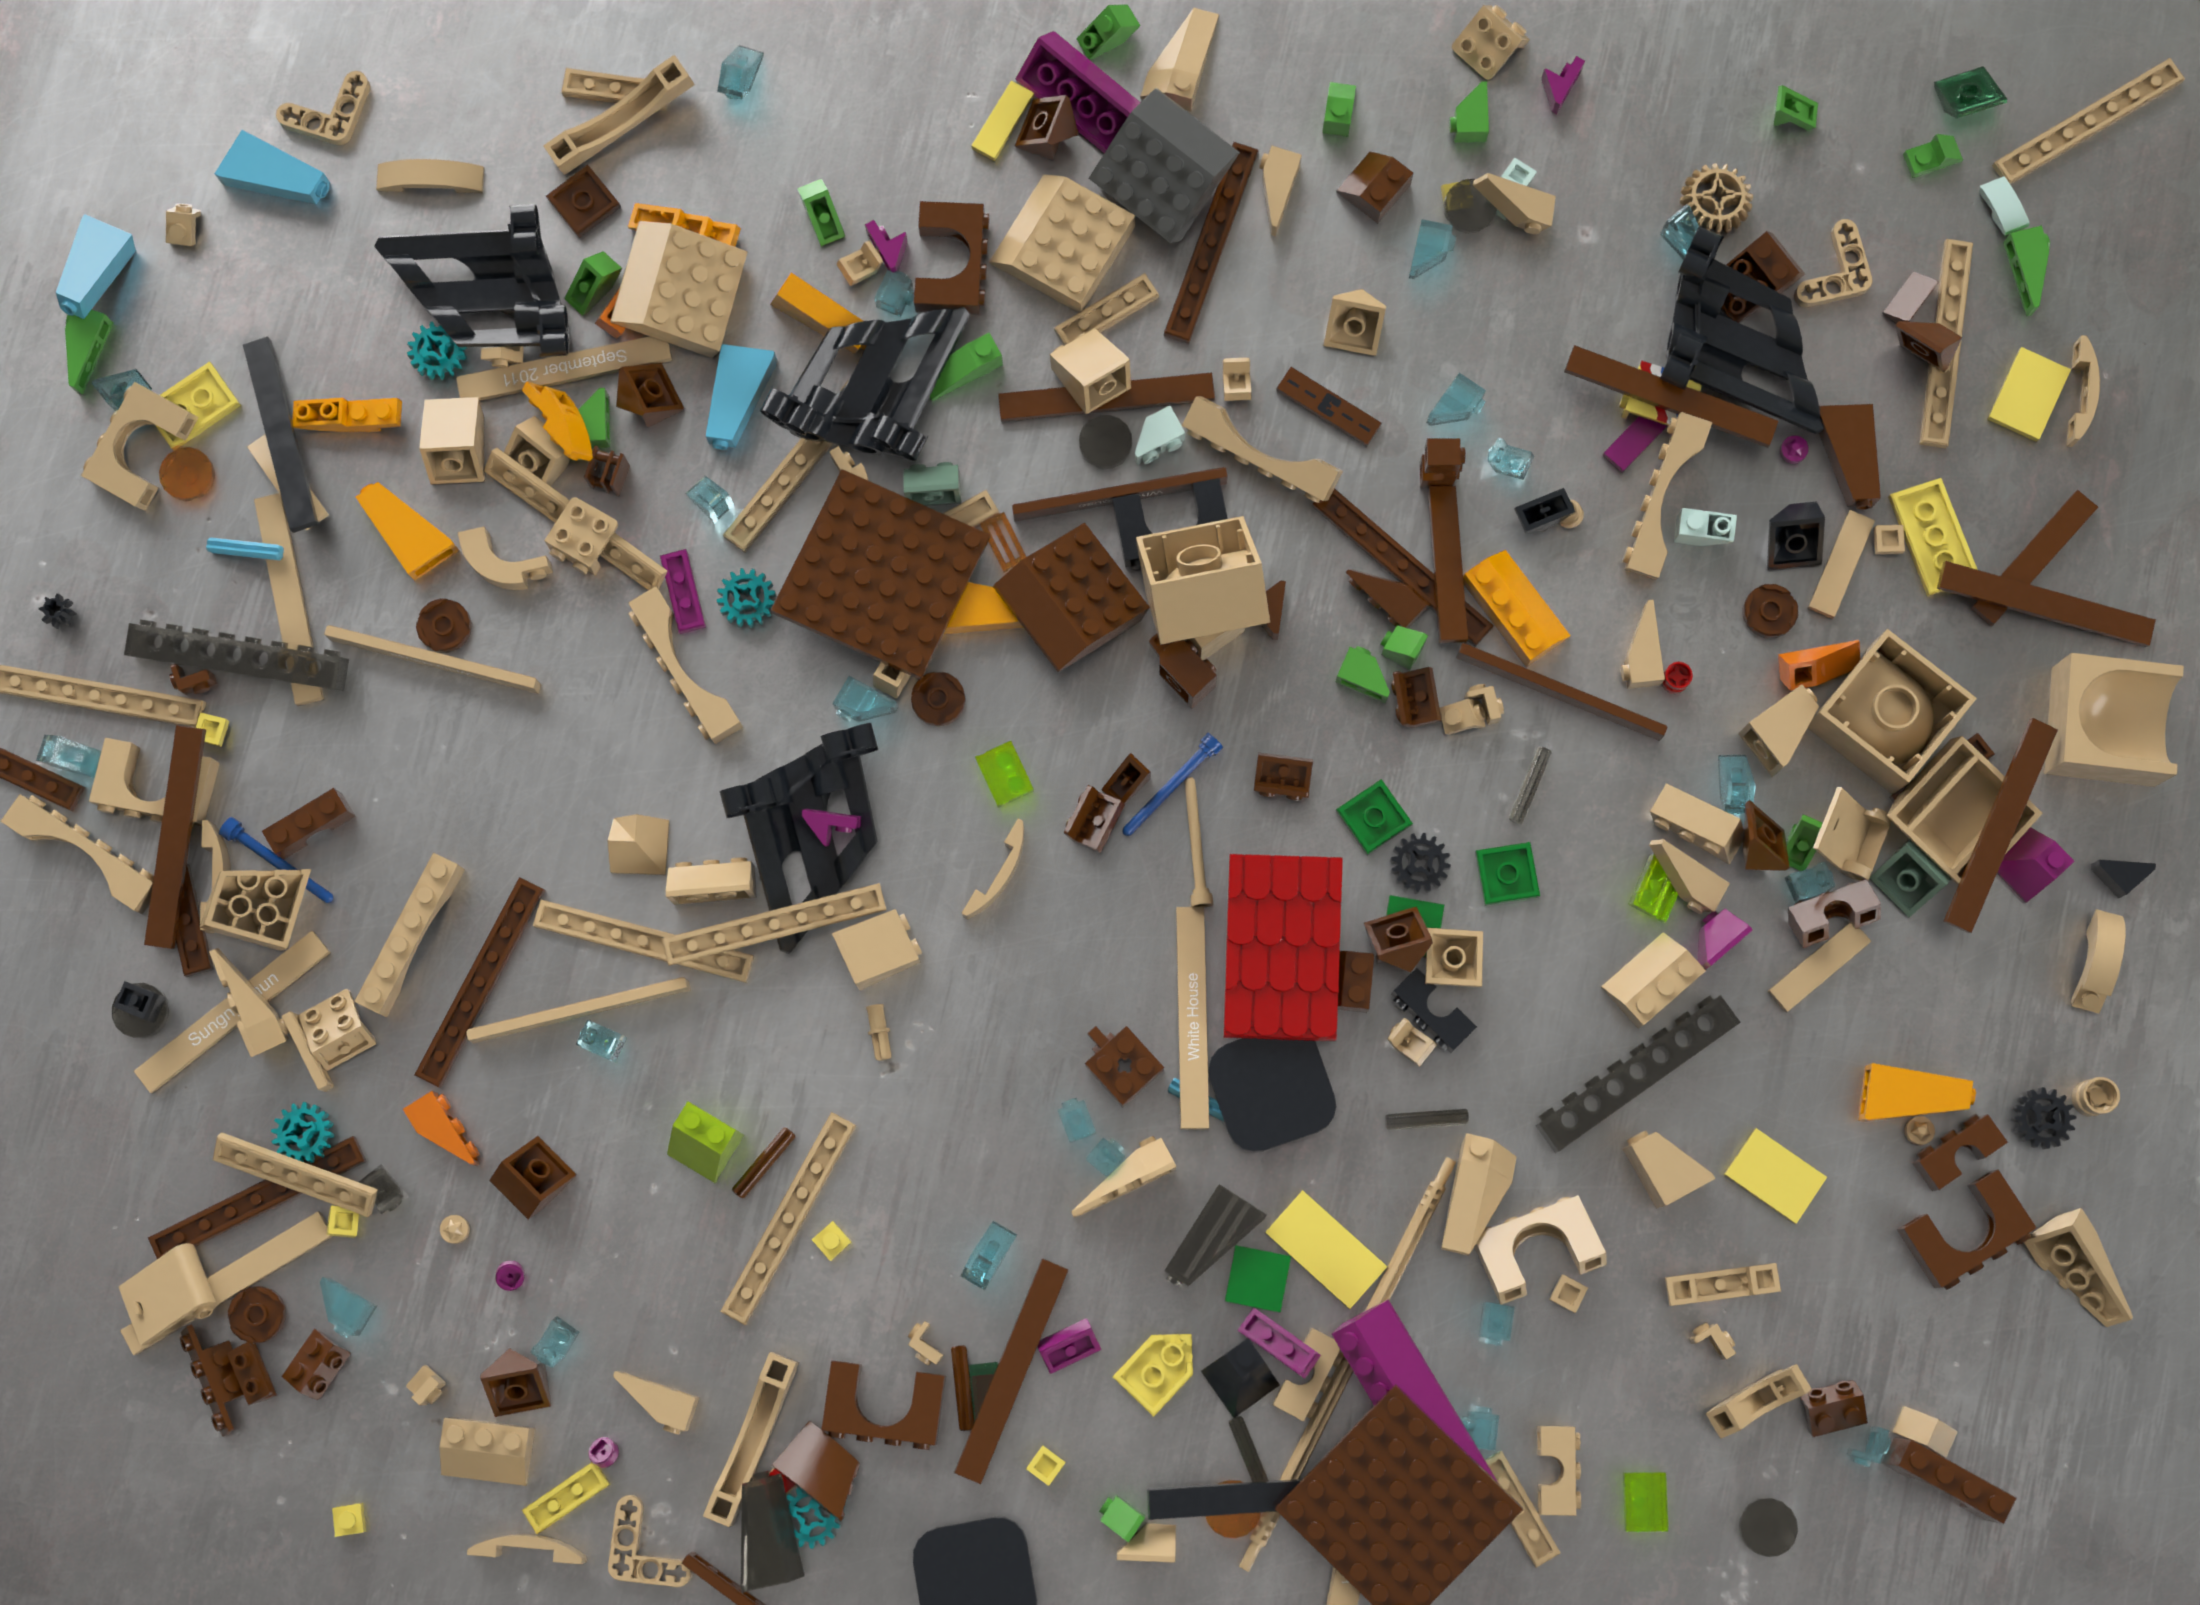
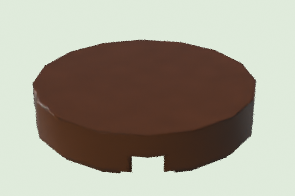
M1777 584L1759 586L1746 597L1743 604V619L1747 627L1754 634L1763 638H1778L1785 635L1795 625L1798 618L1796 599L1794 600L1789 590Z
M440 598L429 602L421 609L418 622L416 621L419 639L427 648L435 652L449 653L458 650L466 643L471 634L472 622L469 613L460 603L453 600Z
M927 673L921 680L918 679L913 686L911 693L913 711L920 720L928 725H949L958 719L964 710L966 701L964 689L959 680L949 673Z
M263 1286L250 1287L240 1291L232 1299L228 1309L230 1328L240 1340L246 1342L262 1343L274 1338L283 1328L286 1319V1307L281 1296L274 1290Z

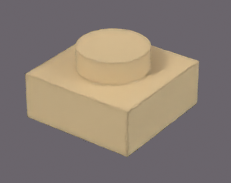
M1876 525L1873 528L1875 555L1903 554L1905 552L1903 525Z
M1561 1274L1549 1300L1572 1313H1576L1588 1287Z

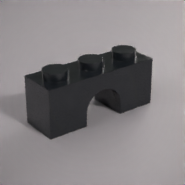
M1416 968L1391 993L1394 997L1392 1001L1401 1011L1405 1012L1408 1010L1415 1017L1412 1021L1421 1031L1425 1032L1428 1030L1435 1037L1433 1041L1443 1052L1448 1050L1452 1053L1477 1026L1458 1007L1444 1017L1432 1014L1428 1009L1427 999L1437 987L1434 984H1425V975Z

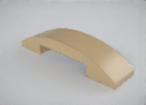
M407 159L378 164L376 190L404 192V188L454 189L456 193H483L484 167L471 163L438 159Z
M2081 335L2073 344L2072 370L2082 371L2080 413H2075L2068 420L2066 447H2073L2085 434L2092 422L2099 400L2100 374L2098 361L2093 346L2085 335Z
M1017 819L1004 841L1005 846L1012 851L987 893L983 894L975 890L962 911V916L967 920L990 906L1004 891L1014 875L1024 844V823L1021 819Z
M202 820V848L212 852L213 889L220 871H231L230 858L224 838L219 835L218 827L208 820ZM201 902L200 924L207 902ZM200 928V930L208 934L214 933L213 931Z
M1777 1263L1665 1277L1669 1306L1781 1292Z
M534 1534L500 1536L483 1541L467 1549V1555L486 1557L501 1556L502 1546L554 1550L553 1562L584 1564L587 1562V1556L575 1547L554 1538Z

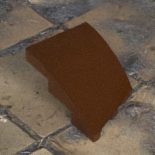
M809 1420L772 1466L793 1482L802 1492L819 1503L825 1511L841 1522L845 1515L843 1509L847 1496H851L853 1480L857 1476L860 1463L839 1443Z

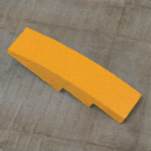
M641 203L634 204L628 224L630 230L636 231L640 221L670 223L736 247L741 231L737 224L716 222L708 216L686 214L682 209Z

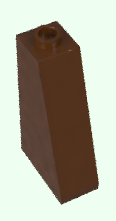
M1873 404L1819 406L1820 420L1824 427L1819 436L1847 507L1856 506L1858 510L1871 509L1881 499Z

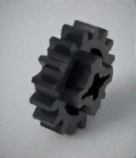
M1413 833L1410 835V842L1404 838L1401 839L1402 848L1395 846L1393 852L1398 856L1390 858V862L1396 864L1391 869V873L1399 874L1396 883L1402 881L1406 883L1404 890L1407 891L1410 886H1413L1415 894H1418L1420 889L1424 887L1426 893H1429L1431 885L1437 889L1440 887L1439 878L1446 880L1448 877L1443 870L1451 868V864L1444 861L1450 857V853H1442L1445 844L1442 843L1437 846L1435 844L1437 837L1433 836L1429 841L1426 840V833H1422L1420 839H1417ZM1416 846H1425L1429 850H1419ZM1404 853L1408 859V866L1405 869L1402 866ZM1416 858L1419 861L1422 859L1426 860L1424 868L1422 866L1417 868L1414 865L1417 861ZM1435 858L1438 859L1439 863L1437 873H1435V869L1432 867ZM1411 877H1423L1425 881H1417L1412 879Z
M2045 1087L2038 1088L2037 1093L2034 1089L2027 1091L2028 1098L2020 1096L2018 1100L2022 1105L2013 1106V1110L2018 1112V1116L2011 1118V1121L2019 1123V1126L2014 1131H2022L2024 1133L2021 1141L2024 1142L2031 1139V1147H2038L2041 1143L2042 1149H2049L2050 1143L2053 1147L2061 1146L2059 1139L2063 1141L2069 1140L2070 1137L2066 1131L2075 1130L2070 1121L2077 1118L2075 1115L2069 1114V1110L2074 1107L2073 1104H2064L2067 1096L2056 1097V1089L2050 1090L2047 1094ZM2046 1100L2050 1103L2046 1106H2042L2040 1103H2036L2035 1101ZM2047 1113L2045 1117L2047 1123L2040 1124L2043 1118L2041 1114ZM2046 1131L2048 1134H2052V1136L2042 1137L2038 1133Z

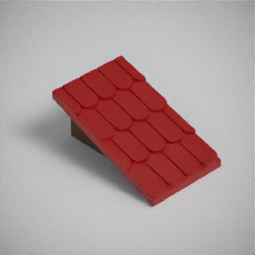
M1229 855L1224 1038L1336 1041L1343 857Z

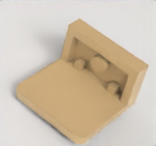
M1496 4L1494 7L1492 5H1483L1452 44L1453 51L1485 79H1492L1516 48H1524L1530 41L1525 35L1527 31L1517 22L1512 24L1506 19L1507 13Z
M574 497L569 501L544 541L550 549L549 554L562 562L564 559H567L573 563L572 567L580 573L586 575L589 572L596 576L601 568L597 559L616 531L618 523L614 518Z

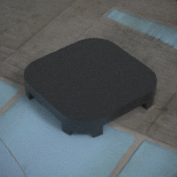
M1242 1038L1220 1047L1211 1057L1208 1068L1209 1081L1212 1085L1228 1135L1233 1144L1242 1150L1252 1153L1264 1152L1297 1139L1317 1134L1325 1129L1334 1118L1336 1111L1335 1095L1315 1041Z
M994 1516L981 1520L936 1527L927 1531L917 1541L913 1550V1567L920 1605H1037L1027 1538L1024 1530L1015 1521L1006 1517Z

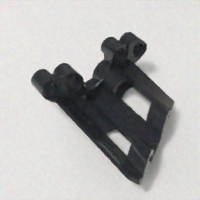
M536 204L509 206L510 224H508V230L378 237L374 246L458 347L540 346V357L568 356L570 329L567 308L561 304L551 263L542 242ZM453 258L465 264L472 271L474 280L431 282L414 260ZM501 312L515 319L516 328L472 330L460 314Z
M1699 226L1678 271L1680 275L1676 289V303L1666 348L1667 363L1660 380L1683 390L1686 389L1688 381L1691 380L1811 433L1818 434L1822 432L1824 427L1820 420L1819 402L1813 384L1807 379L1802 359V336L1797 319L1793 314L1791 299L1715 260L1716 253L1724 236ZM1731 293L1770 310L1775 323L1776 338L1728 318L1721 310L1727 294ZM1751 364L1788 380L1792 389L1793 402L1743 381L1742 369L1744 366Z
M963 307L955 310L941 309L915 315L910 319L898 321L868 320L847 326L831 327L828 329L791 393L787 395L774 389L772 386L760 412L775 424L789 430L792 435L799 438L843 445L857 452L870 455L887 453L907 460L917 461L928 436L925 437L913 428L971 315ZM935 334L914 377L905 382H894L890 374L908 339L919 335ZM853 345H866L848 383L841 391L835 394L821 387L839 349Z
M871 723L820 736L822 744L792 762L765 774L754 782L719 791L726 818L744 816L769 911L792 906L782 869L785 858L791 852L800 851L811 889L810 893L803 900V902L837 894L878 842L860 758L862 755L879 750ZM844 789L850 814L861 816L860 827L855 829L856 834L838 856L832 833L830 845L825 847L802 817V810L827 811L831 792ZM808 931L777 938L780 951L790 954Z

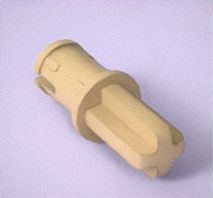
M883 1004L866 1007L870 1025L868 1035L872 1037L874 1055L877 1061L888 1060L892 1056L888 1038L890 1028L886 1026Z

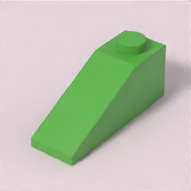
M2042 225L2012 232L2003 242L2026 316H2031L2040 306L2050 251V239L2046 233L2044 234Z
M92 309L85 319L76 315H67L65 338L69 386L81 395L84 394L113 326V322L104 313Z
M990 332L965 344L950 355L930 395L931 401L1003 366L1002 354Z

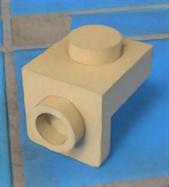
M176 204V207L167 210L166 243L186 246L195 245L196 218L201 216V210L192 209V205Z
M866 241L860 250L839 259L836 265L850 286L875 275L881 267L883 260L879 250L870 241Z
M524 346L481 348V359L492 362L494 367H508V364L523 363Z
M1249 358L1223 359L1224 401L1251 400Z
M1479 684L1470 687L1469 691L1466 692L1464 700L1481 699L1486 712L1487 725L1500 721L1501 714H1504V707L1501 698H1496L1493 686L1486 687L1485 684Z
M1466 699L1440 707L1445 734L1451 735L1474 727H1485L1484 719L1486 718V712L1478 700Z
M1403 1018L1400 1023H1397L1391 1029L1390 1036L1388 1037V1041L1396 1051L1419 1067L1437 1046L1431 1038L1413 1027L1406 1018Z
M924 1321L922 1325L917 1323L908 1335L911 1339L908 1345L917 1351L915 1357L928 1366L931 1362L938 1365L944 1355L921 1339L931 1325Z
M1705 1322L1692 1330L1694 1336L1689 1338L1691 1344H1697L1707 1337L1721 1360H1727L1736 1354L1732 1348L1735 1346L1732 1337L1727 1331L1722 1332L1718 1324H1711L1709 1326Z
M424 1365L408 1382L406 1387L414 1394L411 1398L418 1405L433 1404L443 1393L441 1389L446 1382L430 1367Z

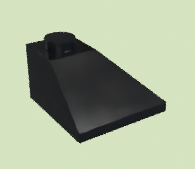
M1817 501L1789 504L1769 520L1768 570L1822 565L1825 516Z
M1246 1338L1201 1370L1233 1418L1280 1386L1249 1338Z

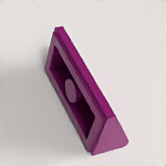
M1083 1319L1041 1339L1037 1346L1050 1374L1102 1350L1088 1319Z

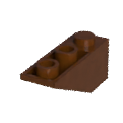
M1348 569L1345 572L1350 576L1349 583L1358 591L1363 589L1370 596L1368 601L1378 610L1383 608L1389 614L1387 619L1395 627L1410 628L1431 605L1411 585L1354 569Z

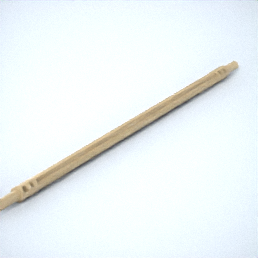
M1446 1157L1435 1180L1430 1182L1366 1310L1387 1299L1390 1300L1446 1190L1444 1186L1456 1161ZM1344 1355L1331 1377L1332 1379L1323 1393L1317 1409L1299 1440L1280 1480L1299 1479L1354 1372ZM1278 1512L1262 1513L1250 1537L1252 1541L1239 1565L1240 1568L1248 1572L1250 1571L1261 1547L1266 1546L1281 1516Z

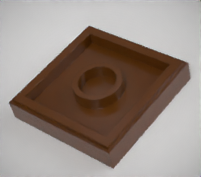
M586 165L546 195L547 200L578 238L582 237L621 207L617 199L589 165Z

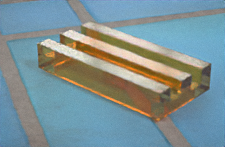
M1004 512L980 523L982 531L990 534L988 543L1003 573L1026 558ZM998 521H1002L1020 557L1014 558L997 524ZM990 525H992L1009 559L1007 563H1005L988 529Z

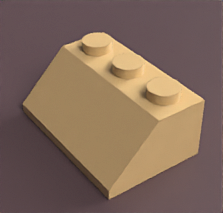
M743 857L730 859L731 863L720 864L719 860L703 861V865L692 866L691 862L676 863L675 867L668 868L666 897L674 905L757 898L755 865L752 861H747V858Z
M1663 932L1603 984L1601 988L1639 1029L1706 970L1686 948Z
M454 1417L444 1418L439 1446L441 1475L527 1486L536 1428Z

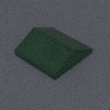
M1984 66L1934 82V88L1944 112L1955 118L1964 117L2007 103V97Z

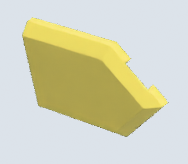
M1192 1334L1151 1335L1113 1376L1153 1417L1193 1375Z

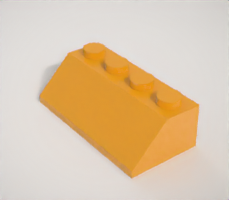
M1506 550L1484 559L1464 574V586L1526 668L1571 636Z

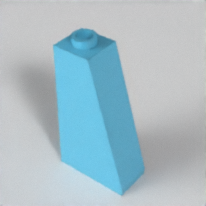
M241 130L214 173L220 182L228 187L316 205L320 198L326 196L330 181L320 170L244 130Z
M86 214L83 215L56 290L58 303L63 312L85 319L136 252L132 234Z
M721 345L705 435L708 443L713 448L727 450L728 447L736 448L777 365L775 351Z

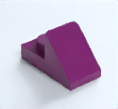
M1578 56L1574 58L1572 64H1565L1560 75L1546 68L1543 71L1541 77L1551 111L1556 115L1582 72L1585 60Z
M875 220L866 223L867 235L874 247L879 250L883 263L892 278L897 276L908 242L906 232L890 239L883 226L878 227Z
M813 809L802 810V817L825 847L830 845L832 826H836L835 831L852 833V828L857 829L860 827L861 816Z

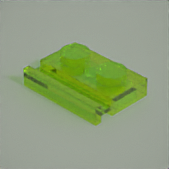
M1011 740L986 751L982 755L975 756L976 762L998 808L1034 791Z
M1655 854L1649 855L1628 905L1651 917L1657 918L1660 922H1666L1678 893Z
M1623 1472L1625 1531L1668 1532L1666 1472Z

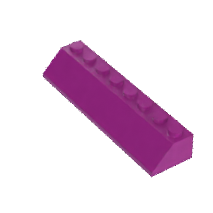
M1055 31L1038 37L1015 78L1026 89L1034 92L1037 98L1068 96L1078 132L1103 153L1106 152L1129 114L1141 103Z
M1388 1299L1342 1323L1332 1333L1333 1338L1373 1405L1397 1384L1497 1481Z

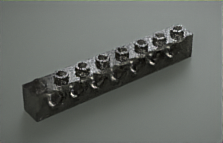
M140 619L139 624L129 623L124 650L125 656L340 691L345 689L349 659L340 657V651L324 649V654L314 653V647L298 645L297 650L288 649V643L271 641V646L261 644L262 639L245 636L244 641L235 640L234 634L222 632L218 633V637L208 636L209 630L192 628V633L182 632L183 626L166 624L165 629L156 627L157 622ZM160 635L162 637V644L159 648H156L154 642L156 637ZM186 639L189 646L187 651L183 653L181 643ZM213 643L215 652L209 657L207 648ZM239 647L241 657L238 661H235L233 653ZM263 652H266L268 660L262 666L259 658ZM292 656L294 658V666L288 670L286 660ZM318 660L321 664V669L317 674H314L312 665Z
M1711 995L1697 1004L1699 1010L1694 1014L1690 1015L1687 1011L1674 1020L1677 1026L1670 1031L1664 1027L1652 1036L1654 1039L1653 1043L1647 1047L1642 1043L1629 1053L1632 1057L1623 1063L1619 1059L1606 1068L1609 1074L1600 1079L1596 1075L1584 1084L1586 1090L1581 1094L1577 1095L1574 1091L1561 1101L1564 1106L1557 1111L1551 1107L1539 1116L1541 1122L1535 1126L1552 1150L1557 1153L1740 1024L1741 1022L1723 997L1720 995L1713 999ZM1699 1017H1705L1709 1020L1710 1029L1708 1031H1703L1699 1028ZM1677 1033L1686 1035L1688 1039L1686 1047H1680L1675 1042V1035ZM1654 1049H1661L1664 1052L1665 1061L1663 1063H1658L1653 1059L1652 1053ZM1635 1064L1641 1067L1643 1071L1641 1079H1635L1631 1076V1065ZM1609 1081H1616L1619 1084L1620 1093L1618 1095H1612L1608 1092L1607 1083ZM1590 1096L1596 1099L1598 1103L1596 1111L1592 1112L1585 1108L1584 1100L1586 1097ZM1567 1112L1574 1116L1575 1124L1572 1128L1563 1125L1561 1121L1563 1113Z

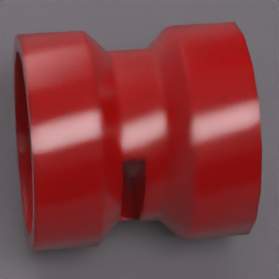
M1673 662L1664 671L1665 680L1661 685L1665 691L1671 694L1683 692L1692 681V669L1684 662Z

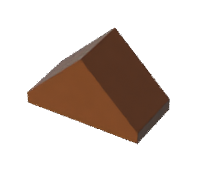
M1282 580L1266 591L1270 623L1261 624V626L1272 640H1278L1286 585V581Z
M1130 753L1101 790L1106 795L1119 799L1126 804L1151 779V772Z

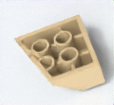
M311 869L220 871L207 901L199 928L278 951L287 949Z

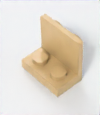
M348 989L299 1014L311 1053L326 1071L376 1045L374 1036L362 1023L351 992Z

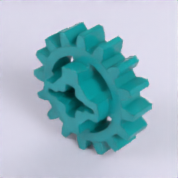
M431 321L430 328L428 329L421 325L420 330L422 332L420 334L413 332L412 335L415 341L407 343L409 348L412 349L407 352L409 359L412 360L410 362L414 369L418 368L417 371L421 376L427 373L430 380L434 379L435 374H438L441 380H444V373L447 372L454 376L452 369L454 367L462 368L459 360H466L467 356L462 351L466 350L467 347H458L440 324L439 327H436L434 322ZM433 345H435L436 348H439V352L442 355L441 357L438 355V353H435Z
M741 568L740 575L738 576L734 572H730L732 579L730 581L722 579L725 588L717 589L718 594L723 596L717 599V604L724 606L720 609L721 614H729L727 617L729 623L734 622L736 619L737 625L740 628L744 622H747L749 627L753 628V621L755 620L763 624L761 618L763 615L771 617L768 608H772L774 601L770 599L777 597L776 592L770 590L773 587L771 580L765 582L766 576L764 573L757 577L756 571L753 568L749 574H746L744 568ZM742 582H748V584L739 585ZM761 589L764 591L763 603L759 599ZM730 593L734 596L735 600L732 603V607L729 604ZM739 593L747 597L750 595L754 603L746 599L743 601ZM754 611V613L745 615L746 612Z
M303 1102L300 1108L294 1103L291 1105V1112L285 1109L282 1110L283 1119L275 1118L274 1121L279 1126L278 1128L271 1129V1132L277 1135V1138L272 1140V1144L280 1146L276 1151L277 1153L304 1162L306 1158L308 1162L313 1163L315 1154L320 1157L324 1156L323 1147L331 1148L327 1139L333 1138L335 1134L329 1132L328 1129L334 1126V1123L325 1121L329 1114L325 1111L320 1112L321 1107L315 1104L310 1107V1104ZM305 1115L313 1116L317 1121L308 1122ZM297 1144L301 1151H294L289 1145Z
M796 1488V1497L791 1494L787 1496L790 1504L781 1505V1508L787 1511L786 1515L779 1517L780 1521H786L787 1523L782 1531L787 1532L790 1530L792 1534L788 1540L791 1542L798 1538V1547H803L805 1542H809L810 1549L815 1548L816 1541H819L824 1546L826 1544L825 1537L828 1536L833 1539L835 1534L832 1529L841 1528V1524L836 1522V1518L831 1514L830 1517L825 1515L819 1503L812 1498L809 1505L805 1507L796 1505L801 1499L809 1497L799 1488ZM814 1509V1515L821 1520H814L809 1524L807 1523L808 1518L802 1513ZM792 1516L798 1519L801 1525L800 1532L794 1526ZM817 1526L826 1528L821 1534L810 1536L813 1528Z

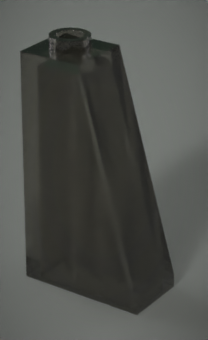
M1219 1184L1164 1270L1168 1274L1166 1280L1178 1288H1181L1183 1284L1188 1287L1258 1226L1267 1214Z
M768 1470L752 1474V1481L742 1483V1592L788 1583L805 1577L781 1473L770 1476Z

